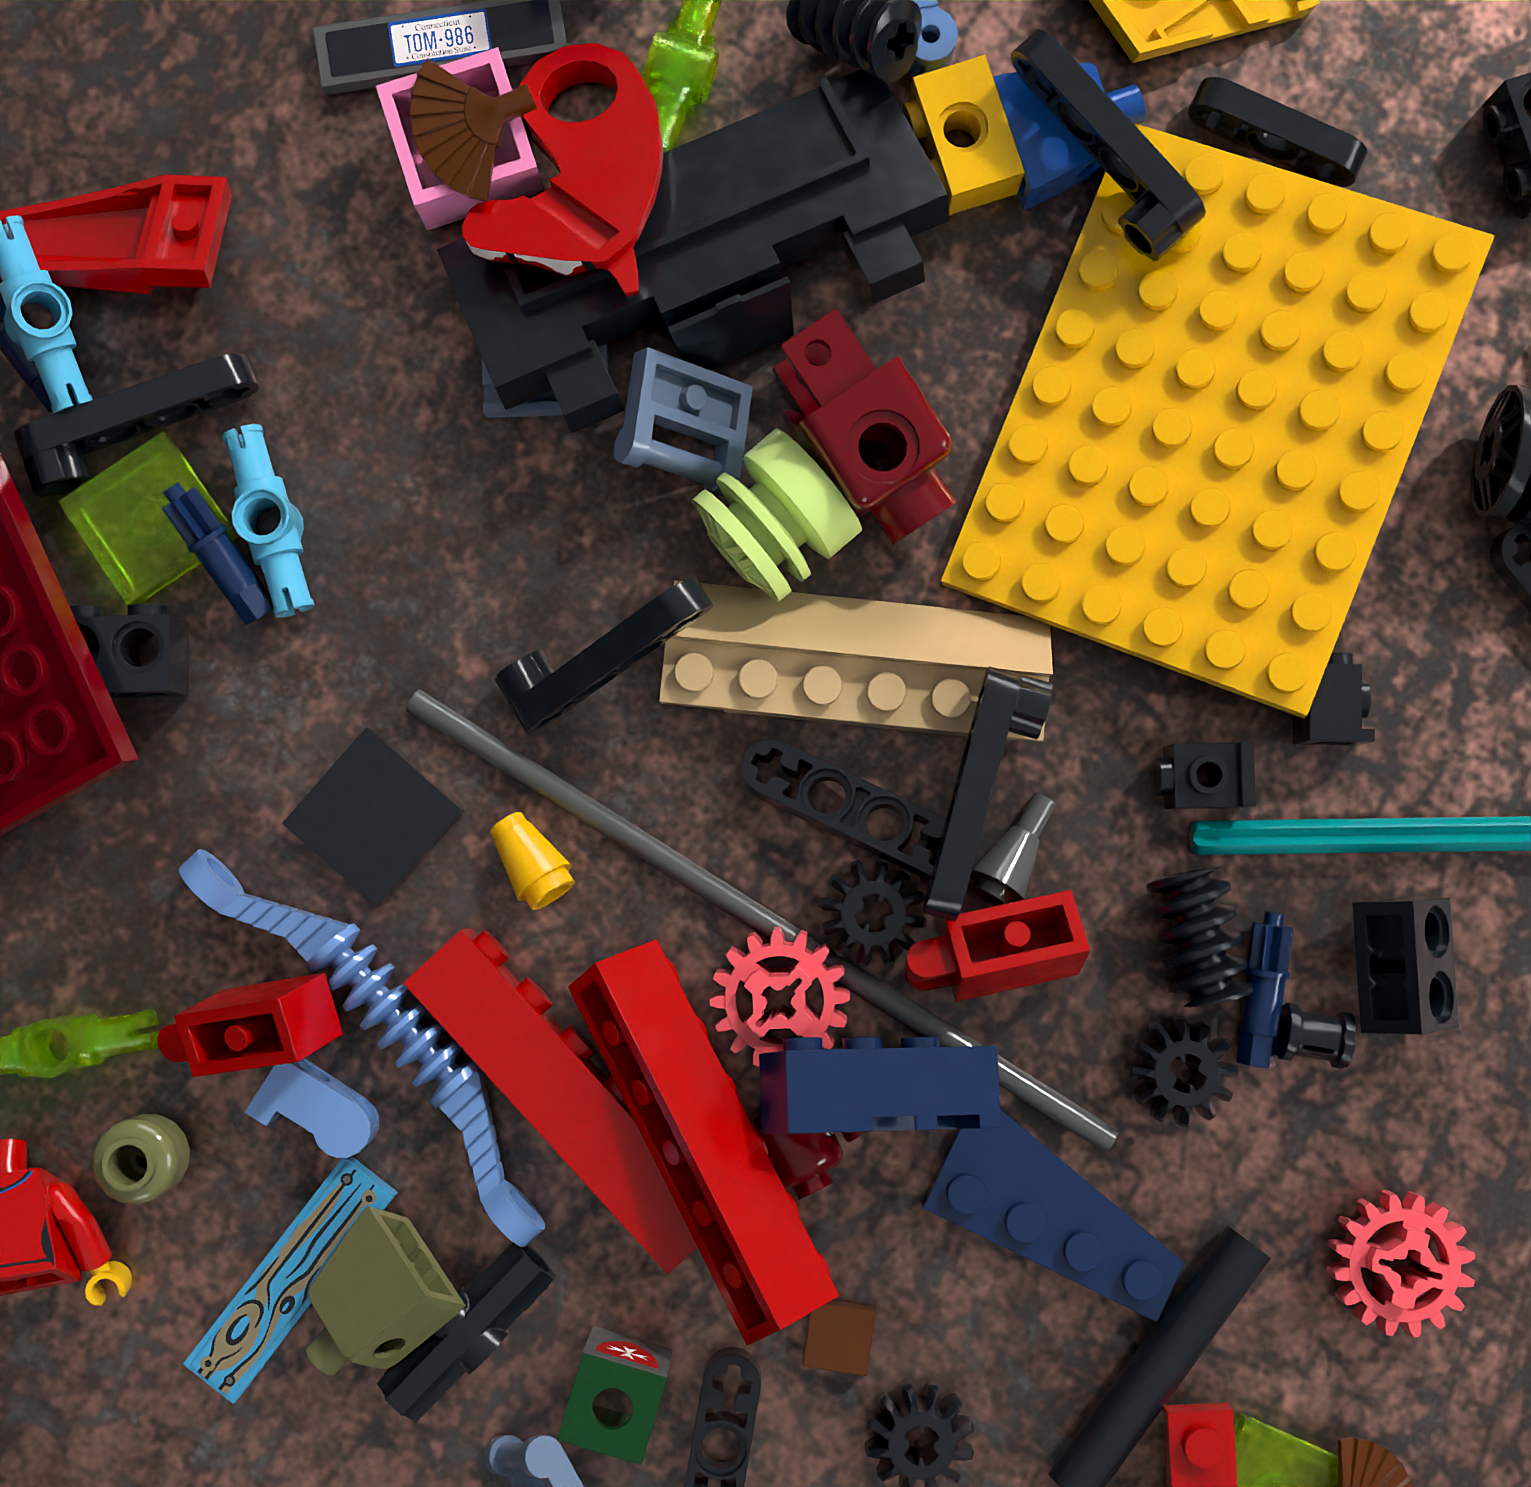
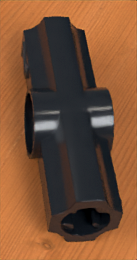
M512 1242L469 1287L464 1284L457 1291L466 1305L462 1311L395 1366L385 1371L384 1375L377 1382L385 1396V1400L401 1416H406L417 1423L465 1372L470 1375L489 1357L509 1334L510 1329L508 1327L548 1289L549 1284L555 1279L556 1275L550 1269L546 1260L531 1245L521 1247Z

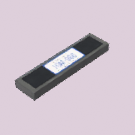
M485 0L313 27L321 86L326 95L376 88L377 85L418 73L427 58L440 66L498 47L504 67L507 68L533 64L557 49L568 45L561 0Z

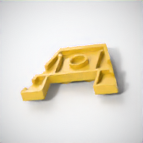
M1089 0L1132 63L1300 19L1311 13L1320 3L1319 0Z

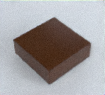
M832 1300L809 1313L802 1360L803 1367L867 1376L876 1313L875 1306Z

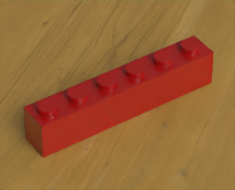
M471 928L461 929L405 980L403 984L668 1275L697 1248V1245L612 1075L607 1078L592 1062L590 1058L596 1054V1050L575 1026L570 1024L563 1030L551 1017L547 1010L553 1006V1003L545 992L529 977H526L520 983L504 965L510 958L509 954L488 931L484 929L477 935Z
M652 940L594 963L571 983L568 988L746 1345L748 1346L782 1330L839 1297L840 1295L830 1278V1270L825 1259L815 1249L799 1217V1210L795 1200L785 1190L769 1159L768 1149L764 1140L754 1130L738 1098V1091L734 1081L725 1073L708 1040V1032L704 1023L693 1011L679 983L677 970L673 963L666 958L658 940Z

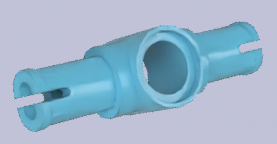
M18 215L6 217V224L2 225L0 220V276L3 281L0 283V293L6 305L3 319L5 331L11 340L23 349L27 361H34L52 404L51 409L54 414L93 400L92 396L88 393L72 349L77 347V344L69 326L72 316L71 302L66 293L56 284L52 283L48 270H40L24 229L22 217ZM27 303L43 305L51 312L54 326L49 329L32 327L24 320L20 307Z
M249 424L240 426L242 434L239 435L235 428L228 430L222 434V438L227 446L237 482V487L233 489L236 501L232 510V523L237 533L248 541L254 564L261 565L274 606V616L282 618L296 615L295 609H299L302 613L311 610L315 605L310 597L299 555L304 552L301 544V537L304 531L303 517L298 508L289 502L283 479L274 474L263 437L262 425ZM278 507L281 511L279 526L268 535H258L256 530L258 516L268 508Z

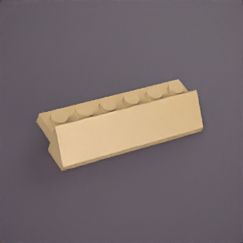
M674 580V585H676V584H678V583H680V582H682V581ZM700 583L711 600L713 607L702 617L666 641L659 702L660 704L724 710L727 713L968 737L977 699L988 666L1049 682V677L1053 675L1050 625L1022 615L790 592L777 603L762 589ZM1045 722L1038 739L1008 732L1007 739L1042 742Z

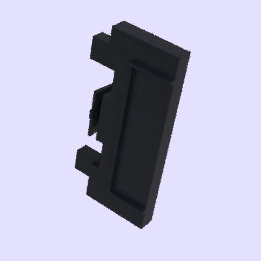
M861 69L832 82H829L825 75L817 79L818 87L663 153L662 174L656 200L641 235L633 246L639 280V294L627 297L613 274L603 269H593L576 275L565 276L531 265L491 262L474 255L466 245L464 238L437 249L505 410L553 391L571 433L625 411L598 347L661 320L665 321L681 359L710 371L794 336L791 286L787 276L782 278L781 269L841 243H844L846 255L872 304L925 282L924 263L910 237L950 221L948 193L887 83L877 76L867 74Z

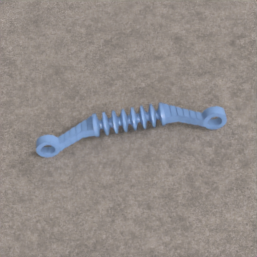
M198 849L178 868L184 882L205 904L216 910L219 914L233 917L238 921L251 924L253 927L285 937L307 961L305 966L311 973L318 972L332 965L335 971L328 981L330 991H335L348 984L352 987L342 1007L346 1011H350L365 1003L370 1007L359 1026L363 1030H367L382 1022L387 1026L377 1043L380 1049L400 1041L402 1042L404 1047L394 1064L398 1068H402L417 1060L422 1064L412 1081L416 1088L434 1079L439 1083L429 1103L435 1109L439 1107L457 1128L462 1131L470 1166L473 1168L475 1183L478 1186L480 1201L493 1223L508 1239L521 1247H526L545 1230V1223L536 1207L518 1188L504 1179L503 1165L499 1161L501 1156L498 1143H496L495 1126L492 1124L491 1107L488 1106L490 1104L487 1088L484 1087L486 1086L484 1072L473 1060L460 1066L454 1062L462 1049L456 1041L440 1047L437 1042L445 1029L439 1022L425 1028L420 1025L427 1009L421 1003L408 1009L403 1006L405 999L410 993V990L404 984L391 990L385 986L395 970L391 963L374 971L369 969L368 966L378 951L374 944L357 952L351 949L361 932L355 923H344L245 894L232 872L216 857L203 849Z

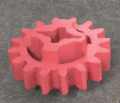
M776 926L772 932L771 942L765 944L754 931L747 937L748 953L745 954L733 946L726 953L729 962L734 966L733 971L717 968L713 980L726 987L725 991L715 993L710 998V1006L726 1010V1014L717 1021L715 1028L717 1032L731 1029L736 1032L737 1035L730 1048L734 1053L742 1050L746 1045L754 1048L753 1065L758 1067L759 1054L783 1051L782 1039L765 1035L770 1029H791L797 1035L791 1038L819 1037L822 1038V1047L831 1049L834 1046V1038L827 1029L828 1026L845 1028L847 1016L834 1008L835 1004H843L850 1001V989L835 987L834 982L845 974V968L843 964L826 966L824 961L830 950L828 944L824 943L814 951L806 947L808 940L807 931L801 930L793 943L785 941L782 927ZM774 956H785L794 958L797 961L791 967L771 968L767 963L760 960ZM816 977L820 981L824 996V1005L820 1015L815 1012L816 1008L808 1002L807 989ZM799 978L790 1002L793 1008L790 1009L788 1006L781 1004L775 1010L771 1009L763 1016L771 994L767 987L770 986L774 990L780 991L786 985L790 986ZM740 980L745 983L744 987L752 993L753 1008L745 1018L738 1003Z
M1389 1190L1381 1191L1380 1207L1377 1208L1365 1199L1360 1198L1356 1203L1361 1217L1353 1221L1341 1215L1337 1220L1341 1227L1347 1231L1345 1239H1329L1327 1243L1329 1248L1341 1255V1262H1336L1326 1267L1327 1274L1336 1280L1346 1282L1340 1286L1335 1295L1347 1306L1356 1304L1352 1315L1365 1325L1370 1324L1376 1319V1327L1384 1334L1392 1337L1398 1328L1399 1322L1403 1330L1414 1338L1420 1337L1421 1320L1424 1319L1437 1328L1442 1329L1445 1327V1321L1440 1311L1446 1305L1458 1311H1462L1465 1307L1461 1300L1454 1295L1457 1287H1474L1475 1280L1461 1272V1264L1474 1260L1475 1253L1463 1246L1456 1245V1242L1461 1240L1467 1233L1465 1228L1454 1221L1444 1223L1449 1210L1435 1202L1425 1207L1424 1197L1411 1191L1406 1193L1402 1205L1398 1196ZM1386 1225L1385 1230L1370 1238L1378 1229ZM1425 1229L1428 1230L1437 1245L1439 1259L1434 1258L1428 1248L1430 1235L1425 1233ZM1409 1256V1259L1421 1266H1397L1393 1271L1391 1267L1381 1262L1380 1259L1393 1261L1394 1258L1401 1260ZM1361 1267L1367 1268L1374 1278L1371 1290L1376 1292L1375 1298L1370 1294L1363 1281ZM1425 1293L1423 1296H1421L1420 1298L1416 1299V1297H1418V1296H1420L1421 1294Z

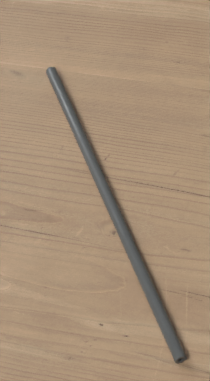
M418 689L408 702L406 711L771 941L774 927L781 926L785 941L794 943L796 936L801 931L799 928L421 689ZM808 935L806 947L811 951H814L823 944ZM829 950L824 961L826 966L843 964L845 968V974L835 981L836 983L850 989L852 993L920 1036L940 1037V1047L984 1046L845 957L838 956L834 950ZM998 1055L999 1086L1102 1151L1107 1152L1118 1136L1119 1131Z

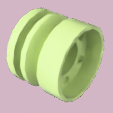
M776 428L743 457L746 468L755 482L754 486L748 490L740 481L724 472L717 478L716 482L730 503V506L727 508L706 489L692 499V504L703 519L710 540L728 563L744 580L761 588L770 598L778 603L792 591L788 582L777 568L779 564L791 575L803 582L811 575L805 558L798 549L803 543H806L814 551L829 559L862 531V527L847 500L819 465L797 442L785 432Z

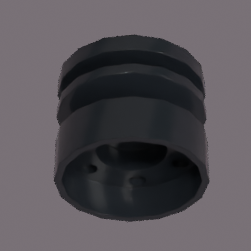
M1508 385L1497 396L1488 412L1479 436L1471 479L1472 506L1477 516L1497 520L1507 517L1508 522L1525 525L1531 522V387Z

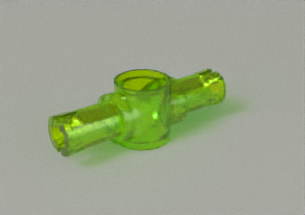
M683 0L679 14L675 21L669 23L667 32L658 30L651 42L645 62L643 80L656 102L662 128L663 153L675 148L685 115L693 113L696 103L704 105L711 91L719 59V50L714 48L716 39L712 35V30L722 0Z
M149 1008L144 1009L142 1012L99 1019L96 1014L82 1016L62 1015L42 1019L31 1025L16 1027L11 1035L0 1036V1076L17 1073L22 1078L33 1076L53 1078L84 1067L101 1065L105 1057L144 1050H157L159 1048L157 1043L159 1031L144 1034L138 1033L140 1028L159 1025L157 1014L154 1009ZM54 1030L60 1031L66 1037L69 1044L68 1054L63 1062L55 1059L49 1049V1038Z

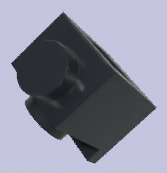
M1331 653L1307 717L1303 719L1293 715V745L1358 746L1375 742V729H1362V718H1367L1371 706L1370 685L1368 681L1362 680V664H1353L1352 653Z
M1254 741L1238 743H1183L1164 746L1163 758H1156L1154 786L1157 796H1165V810L1232 809L1256 806ZM1203 763H1207L1214 768V784L1209 788L1201 785L1196 776L1198 767Z

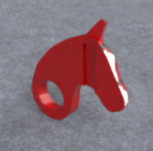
M598 43L563 46L537 60L520 83V86L528 85L537 106L536 110L521 116L525 130L539 150L557 168L559 175L549 179L550 188L531 199L521 196L510 200H491L477 203L467 213L462 225V236L474 255L491 262L531 265L565 276H572L593 269L609 271L616 278L625 295L630 297L639 294L638 269L633 246L640 237L653 208L662 174V128L656 102L637 68L623 52ZM585 82L601 83L613 88L616 92L615 100L609 108L590 120L563 122L548 114L549 106L557 95L573 85Z

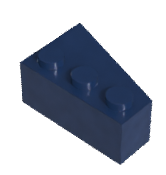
M802 1037L782 1039L783 1051L759 1054L761 1134L1001 1128L997 1046L940 1047V1037L901 1038V1048H882L881 1037L843 1038V1049L823 1050L822 1038Z

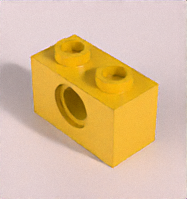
M986 55L913 77L909 101L903 103V114L917 139H921L925 153L948 193L949 215L1016 195L1025 171ZM954 129L964 130L973 137L975 143L969 147H956L947 141L944 134Z

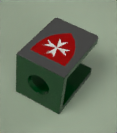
M593 1326L582 1353L557 1440L642 1466L667 1380L672 1350L664 1346ZM605 1389H620L629 1396L632 1402V1414L630 1416L593 1405V1401L598 1393Z

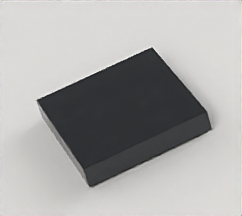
M366 727L282 824L374 905L382 907L465 810L372 729Z

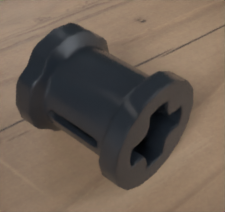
M1286 1002L1282 1007L1276 1050L1277 1058L1291 1061L1296 1055L1327 1060L1333 1068H1347L1352 1060L1355 1049L1356 1022L1353 1013L1340 1012L1334 1017L1301 1011L1298 1004Z

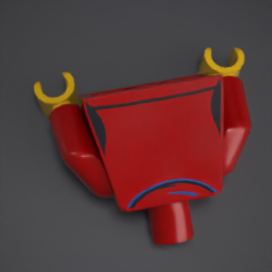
M1 1139L0 1296L81 1281L82 1270L89 1271L92 1276L85 1289L86 1299L90 1304L102 1306L106 1300V1293L100 1284V1279H110L118 1286L119 1294L124 1298L131 1287L132 1274L123 1263L117 1261L108 1262L112 1252L96 1218L71 1184L62 1182L61 1179L42 1168L27 1169L26 1141L21 1139Z

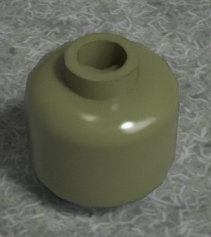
M141 1114L114 1124L101 1136L93 1151L92 1169L97 1184L107 1196L125 1204H143L168 1193L181 1182L189 1166L190 1148L185 1133L175 1122L158 1114Z

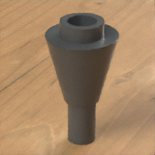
M1034 793L1016 826H1012L973 866L970 877L976 882L973 890L977 895L996 906L1026 900L1040 843L1038 838L1056 807L1053 800L1042 794Z

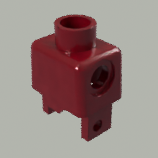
M837 308L780 346V350L786 359L775 365L772 371L800 411L799 413L788 410L782 417L791 433V438L806 451L835 484L858 519L871 511L894 545L957 502L934 468L950 454L952 440L899 356L877 369ZM796 374H797V376L799 377V379L801 380V382L803 383V385H801V384L797 381ZM862 442H872L879 445L889 458V471H876L869 468L862 461L859 453V444Z

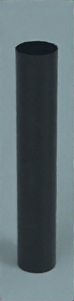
M1226 1227L1048 1472L1050 1477L1060 1487H1106L1271 1260L1268 1255L1232 1228Z

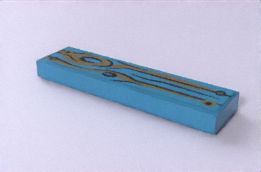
M353 1156L342 1158L188 1356L183 1365L234 1404L312 1305L309 1300L311 1285L360 1213L367 1205L385 1210L398 1192Z

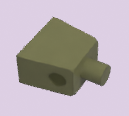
M368 1205L360 1213L309 1289V1300L324 1323L325 1328L307 1346L306 1354L316 1368L328 1375H335L347 1361L387 1369L395 1366L459 1314L466 1306L409 1218Z

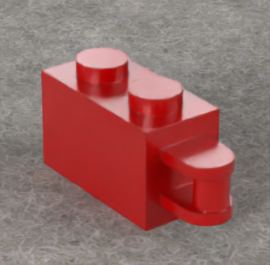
M1072 890L959 914L955 922L945 919L941 936L918 941L908 950L904 967L906 982L918 991H930L951 986L955 1002L1079 975L1090 952V948Z
M324 972L221 990L174 1015L176 1022L163 1027L159 1031L157 1043L160 1052L166 1059L176 1063L188 1061L192 1076L200 1077L299 1062L341 1036L343 1032Z

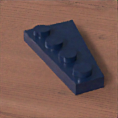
M1001 1109V1128L956 1129L921 1203L924 1209L1156 1322L1158 1321L1184 1265L1180 1258Z

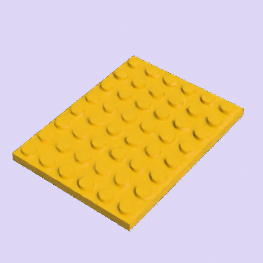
M1135 123L1134 125L1198 194L1205 207V217L1158 261H1152L1146 255L1138 253L1124 237V231L1118 224V219L1135 202L1105 171L941 582L943 586L1305 719L1495 235Z

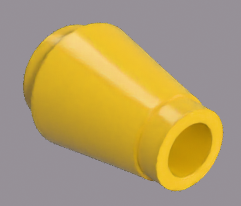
M515 812L503 818L491 828L489 833L495 841V846L518 901L526 900L532 910H538L556 901L573 887L575 881L569 873L572 865L526 820L522 812Z

